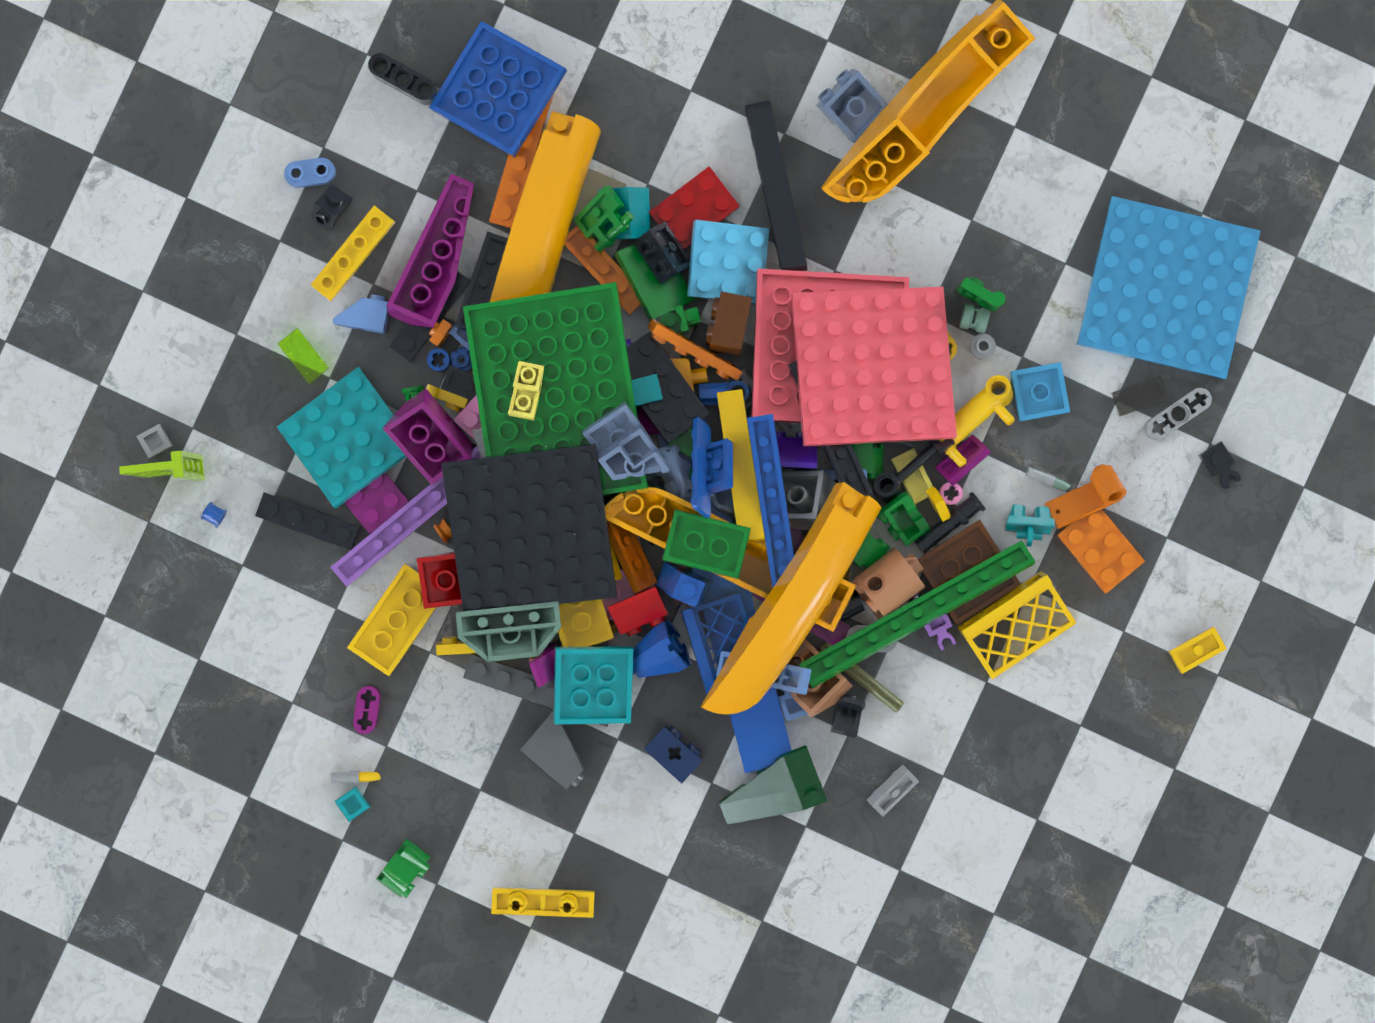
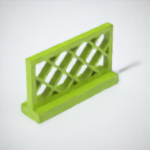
M185 451L171 452L172 461L119 466L121 475L143 478L173 475V478L190 481L205 480L203 455Z

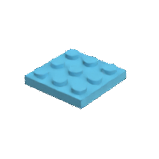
M694 220L687 297L714 300V297L720 298L721 291L751 297V304H756L757 269H766L769 228Z

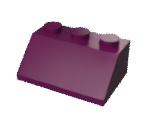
M424 389L408 400L383 427V430L431 485L443 477L442 462L471 459L474 444L427 389Z

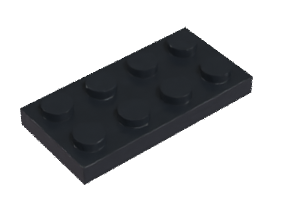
M649 331L627 347L632 380L657 374L663 399L639 406L668 445L693 427L694 418L699 417L703 420L709 416V412L657 340L651 337L652 333Z

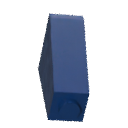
M665 561L657 579L658 583L655 585L670 597L697 607L703 604L712 580Z

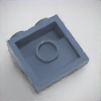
M846 69L837 76L836 81L838 83L832 89L826 88L818 96L820 101L816 106L831 123L838 126L851 142L855 143L888 104L858 70L851 69L848 71Z

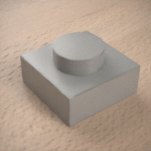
M157 424L136 436L149 459L173 447L161 424Z

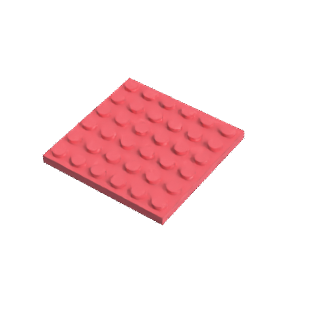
M757 269L752 417L773 414L774 422L801 423L799 389H797L788 366L796 361L792 293L909 288V277Z
M943 287L792 293L791 301L803 446L955 439L957 437Z

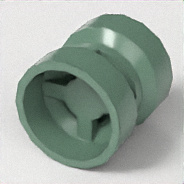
M965 303L959 328L966 330L973 328L976 332L984 334L989 321L990 309H976L973 305Z

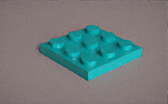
M555 647L554 724L631 723L633 647Z

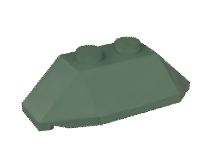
M558 601L456 612L458 638L487 662L539 657L561 628Z

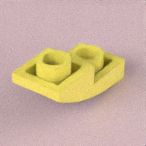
M522 361L518 362L513 383L514 390L508 411L509 416L534 421L541 391L544 366Z

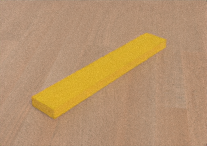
M739 389L718 392L717 399L723 439L728 438L733 442V488H731L736 525L751 528L748 542L765 540L743 391Z

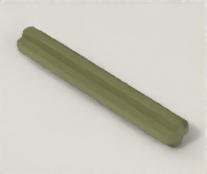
M824 642L819 648V653L832 645L829 642ZM855 664L843 671L894 712H898L902 708L904 702L858 665Z

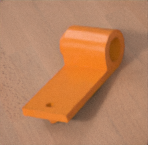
M1102 464L1093 469L1090 483L1044 504L1045 507H1049L1050 516L1052 519H1055L1054 523L1059 529L1124 498L1127 491L1113 467Z

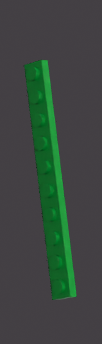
M1021 540L800 663L799 666L811 669L809 683L814 688L1035 565V560Z

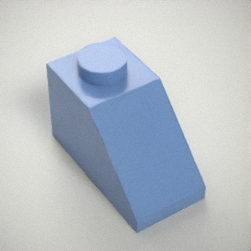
M371 294L370 299L361 298L334 317L333 324L386 334L389 320L386 306L388 302L385 301L386 297Z

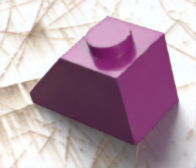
M558 640L549 643L539 657L529 658V665L537 687H541L554 679L555 647H560Z

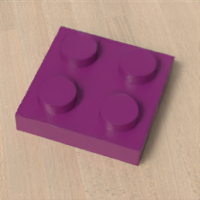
M385 472L344 503L367 532L371 534L405 506L409 500Z

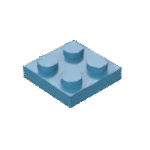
M1061 362L1010 372L1019 422L1070 412Z

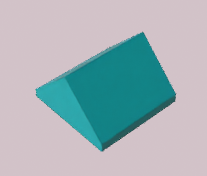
M613 188L624 204L619 214L623 216L626 211H629L634 216V219L629 223L630 227L624 233L621 232L615 240L638 239L650 230L649 188ZM611 221L604 227L606 231L613 226Z

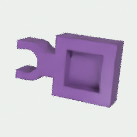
M947 614L924 626L929 637L937 634V643L941 651L944 650L942 645L944 638H949L953 645L956 644L952 634L946 631V629L952 627Z

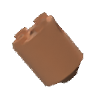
M892 548L853 578L854 580L850 583L856 585V592L871 608L870 610L879 620L899 609L925 589L924 584L918 577V574L924 568L912 553L904 558L896 548Z

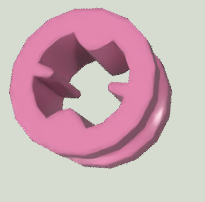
M948 482L941 486L939 493L947 505H954L962 499L963 491L961 486L956 483L952 487L955 488L953 491L957 490V496L953 497L952 501L947 500L948 496H944V491L949 490V487L952 486Z

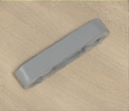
M1196 388L1188 392L1146 422V435L1153 440H1159L1174 432L1211 405L1212 396L1210 392L1204 388ZM1195 394L1198 396L1203 394L1205 397L1202 400L1204 405L1196 404L1191 407L1194 411L1191 414L1190 408L1183 401L1186 400L1187 404L1196 399ZM1174 407H1181L1185 411V417L1182 421H1176L1172 418L1171 412ZM1167 419L1173 425L1172 428H1170L1169 424L1162 427L1161 435L1158 432H1152L1154 428L1153 422L1159 424Z

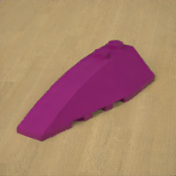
M450 174L386 305L387 315L410 325L434 328L456 281L474 183Z

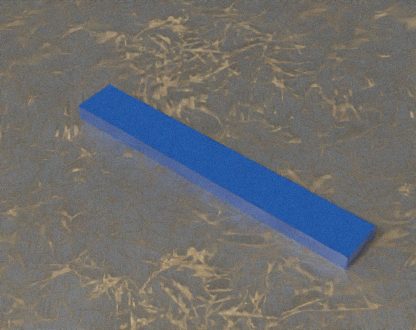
M657 434L660 448L668 446L662 436ZM679 451V456L690 462L693 469L692 459ZM711 501V513L733 524L732 518L719 512ZM692 568L693 573L712 580L703 604L740 593L748 620L750 617H753L756 611L750 591L711 572ZM737 600L726 602L722 613L735 619L740 609ZM722 604L713 606V608L719 610ZM707 608L703 610L706 625L711 626L717 613ZM740 614L737 621L743 623L742 616ZM719 615L713 628L726 635L733 621ZM736 623L729 637L738 640L744 627ZM711 631L709 637L712 648L718 651L725 637ZM727 639L722 651L731 652L736 643ZM720 655L716 660L717 668L719 664ZM770 687V691H767L764 697L751 708L739 713L730 714L745 773L768 768L776 762L775 759L780 755L792 751L776 688Z

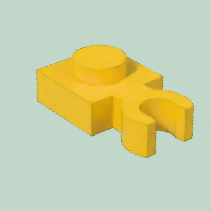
M430 384L426 387L434 398L446 402L445 407L453 411L459 412L460 408L465 409L470 402L466 398Z

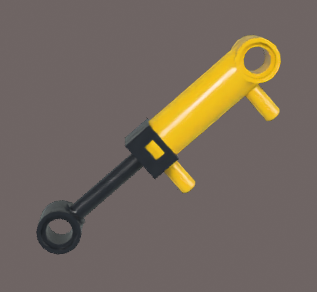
M995 375L989 378L986 386L955 413L957 433L955 439L926 440L929 446L896 475L889 472L878 475L874 481V489L880 500L888 504L902 494V482L936 453L943 460L950 457L959 467H963L967 460L959 453L956 445L994 412L1007 425H1011L1015 418L1005 408L1013 399V390L1009 380L1002 375ZM1002 387L1006 389L1001 395L993 394L997 388ZM887 484H893V485H894V488L892 489V491H890V492H883V491H882V489H883V487H884L885 485H887Z

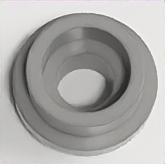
M978 334L970 343L972 354L979 359L989 358L996 349L994 339L988 334ZM980 342L987 343L988 348L986 351L980 350Z

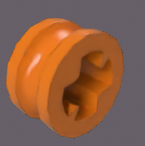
M443 518L441 524H434L433 526L443 542L447 544L449 538H452L450 525Z

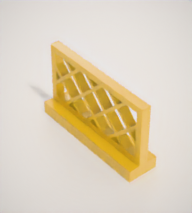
M1040 571L957 626V628L972 648L990 678L994 679L1075 625L1076 621L1053 587L1048 575ZM1047 589L1052 595L1050 607L1038 604L1040 594ZM1023 605L1032 607L1029 621L1017 618L1018 609ZM1037 608L1049 610L1046 624L1034 622ZM1054 611L1064 613L1068 620L1061 626L1051 625ZM1002 619L1011 621L1008 635L995 632L997 623ZM1015 622L1028 624L1025 638L1013 636ZM1033 625L1045 627L1044 636L1040 640L1030 639ZM981 633L990 635L987 649L977 647L973 639ZM994 636L1007 638L1004 652L991 650ZM1012 639L1024 642L1023 650L1019 654L1009 653ZM981 652H986L985 658ZM990 653L1003 656L1001 666L995 670H992L988 664Z

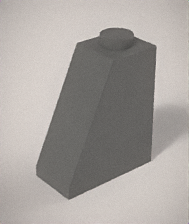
M553 710L520 751L567 790L570 785L575 788L584 778L581 774L584 766L564 724H554Z

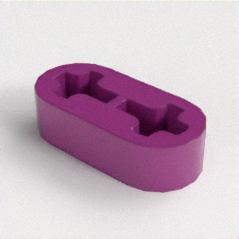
M372 685L361 688L356 697L353 726L361 734H368L374 731L378 724L381 693ZM371 690V694L376 696V699L370 702L369 708H366L367 701L362 698V695ZM365 711L369 712L368 720L372 721V725L363 729V724H359V719H363Z

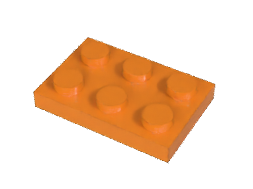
M1102 509L1070 523L1056 535L1104 594H1107L1145 562Z

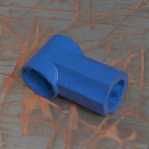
M742 381L699 384V397L704 406L718 405V392L731 391L733 387L740 386L745 391L743 398L744 402H746L749 396V388Z

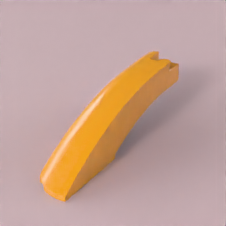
M996 0L980 16L976 14L888 103L843 157L821 189L831 197L847 203L870 202L888 193L930 154L931 148L972 100L1036 38L1002 0Z

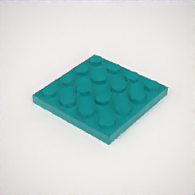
M359 367L277 426L335 509L407 457L383 430L384 425L394 414Z

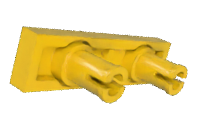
M374 205L311 283V286L332 302L395 224V221Z
M493 887L491 914L593 918L595 891Z

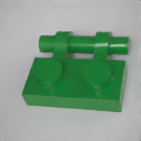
M604 186L573 219L587 239H593L595 236L598 238L599 241L594 247L600 253L606 247L610 248L615 243V238L621 232L624 233L630 227L629 223L634 219L633 214L629 211H626L623 216L619 214L624 204L611 186ZM611 221L613 226L606 231L604 227Z

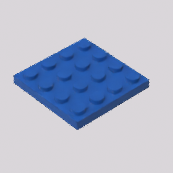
M481 21L429 108L515 158L565 76L567 69Z

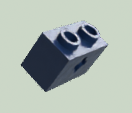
M664 725L644 747V750L682 784L702 762L700 757L702 752L692 743L687 746L680 739L683 735L675 727L671 726L668 728ZM672 747L675 749L677 747H680V758H678L677 756L671 758L669 756V748Z

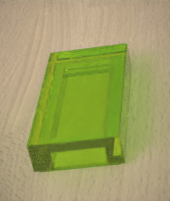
M298 328L277 343L309 384L330 369Z

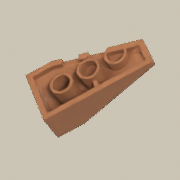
M804 639L788 664L800 667V663L819 652ZM839 673L814 688L809 683L807 695L790 693L793 699L813 717L834 705L852 685Z

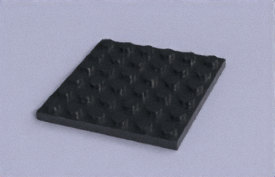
M596 443L441 463L463 611L558 601L559 604L617 597Z

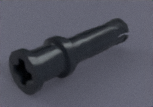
M971 492L969 497L960 505L952 507L949 519L944 522L942 520L924 535L915 540L914 543L925 554L961 524L963 526L967 525L969 519L979 511L984 512L986 508L977 496Z

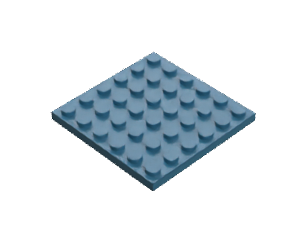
M1112 196L1108 206L1076 345L1220 379H1227L1260 230Z

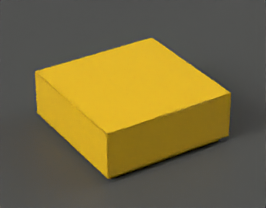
M934 487L925 490L933 509L942 522L949 519L951 515L938 490Z

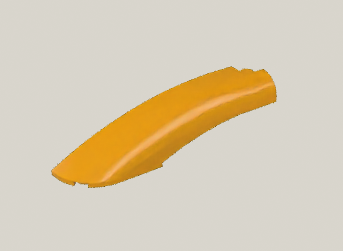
M555 111L551 112L517 208L490 302L551 293L574 212L601 134L598 125L591 120L577 114L575 117H571Z
M844 482L835 484L789 565L756 613L747 622L703 701L701 708L718 714H735L751 708L764 697L794 656L843 579L881 510V506L869 495L864 496Z
M652 487L621 493L605 506L607 521L663 549L666 547L675 509L703 516L693 508L691 503L669 492ZM711 513V517H709V518H712V519H716V520H720V521L727 522V521H725V520H723V519H721V518L715 516V515L712 514V513ZM765 540L747 542L738 579L716 573L713 574L766 599L772 590V582ZM842 579L815 624L834 632L849 604L856 585Z

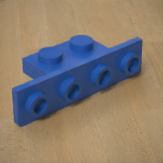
M697 417L693 419V429L691 431L693 438V451L691 452L693 461L691 504L701 515L709 518L711 517V494L733 488V442L726 438L711 443V427Z

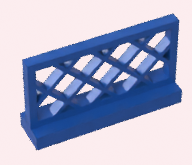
M740 593L681 611L706 695L717 678L714 664L718 656L721 655L727 639L734 643L737 642V640L729 637L735 624L737 623L745 628L749 621ZM737 600L740 609L735 619L722 613L726 602ZM722 604L719 610L713 608V606ZM708 608L717 613L711 626L700 621L698 611ZM740 614L742 616L743 623L737 621ZM719 615L733 621L726 635L713 628ZM702 626H704V627H706V628L708 629L706 635H705V633H704V630H703V627H702ZM711 631L725 637L718 651L708 646L707 638ZM710 651L716 653L714 659H712Z

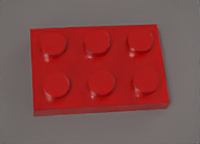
M708 166L654 207L649 213L657 225L663 222L667 223L685 250L692 244L694 220L721 222L739 209L740 206L710 166Z

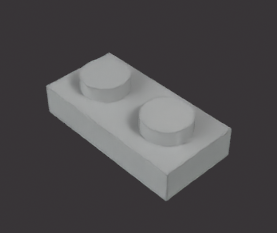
M902 764L872 793L867 801L883 817L919 781Z

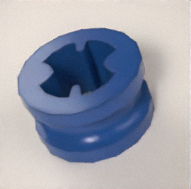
M434 349L427 356V364L436 372H443L450 366V356L443 349ZM436 354L439 356L444 354L445 356L443 359L445 364L441 367L438 364L437 367L433 365L435 361L433 356Z

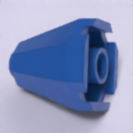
M668 619L656 625L633 648L632 675L636 674L638 678L675 673L692 664L685 643H680L678 637H681V635Z

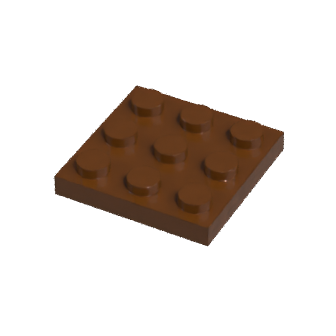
M977 520L917 560L924 568L922 573L932 589H935L1000 553V550L981 520ZM1015 575L950 611L948 614L955 625H958L1021 583Z

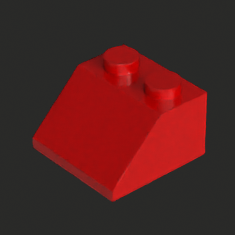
M656 585L608 606L620 634L626 633L628 637L641 632L640 626L650 623L652 627L664 622V616L668 614Z

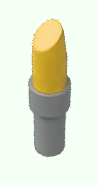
M350 771L331 773V783H360L381 779L380 774L377 772Z

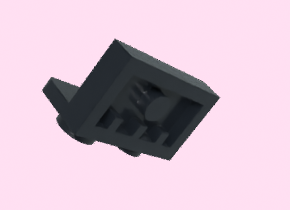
M666 222L648 230L634 241L635 247L660 284L665 283L676 274L690 267V258Z

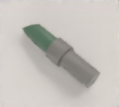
M1028 467L1025 476L1042 482L1043 485L1065 492L1073 487L1064 480L1056 478L1055 475L1044 473L1032 467Z

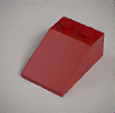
M448 552L416 558L424 609L462 604L455 553Z

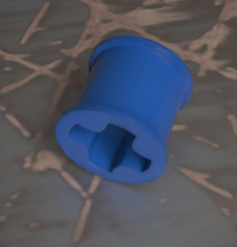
M210 502L204 509L201 520L204 519L217 528L223 521L227 510H223L214 505L213 502Z

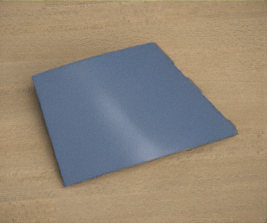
M623 402L582 430L583 435L590 444H597L598 461L612 480L625 479L628 476L639 477L655 472L666 473L670 470L657 447L626 402Z

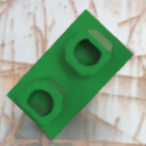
M680 305L674 307V313L664 314L660 318V323L677 333L680 330V334L684 336L688 335V328L699 326L701 320L697 307L683 311V307Z

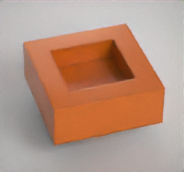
M444 319L441 323L436 322L434 328L429 333L432 336L429 341L441 348L453 326Z

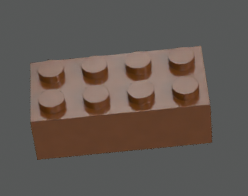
M721 291L720 298L714 297L711 320H715V322H709L706 335V345H710L709 351L739 358L752 300L751 297Z

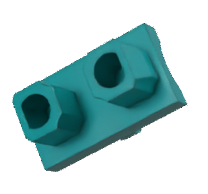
M1013 504L1005 522V531L1016 532L1017 539H1025L1026 547H1031L1033 540H1042V534H1051L1055 519H1051L1049 507H1036L1034 517L1025 516L1026 506Z

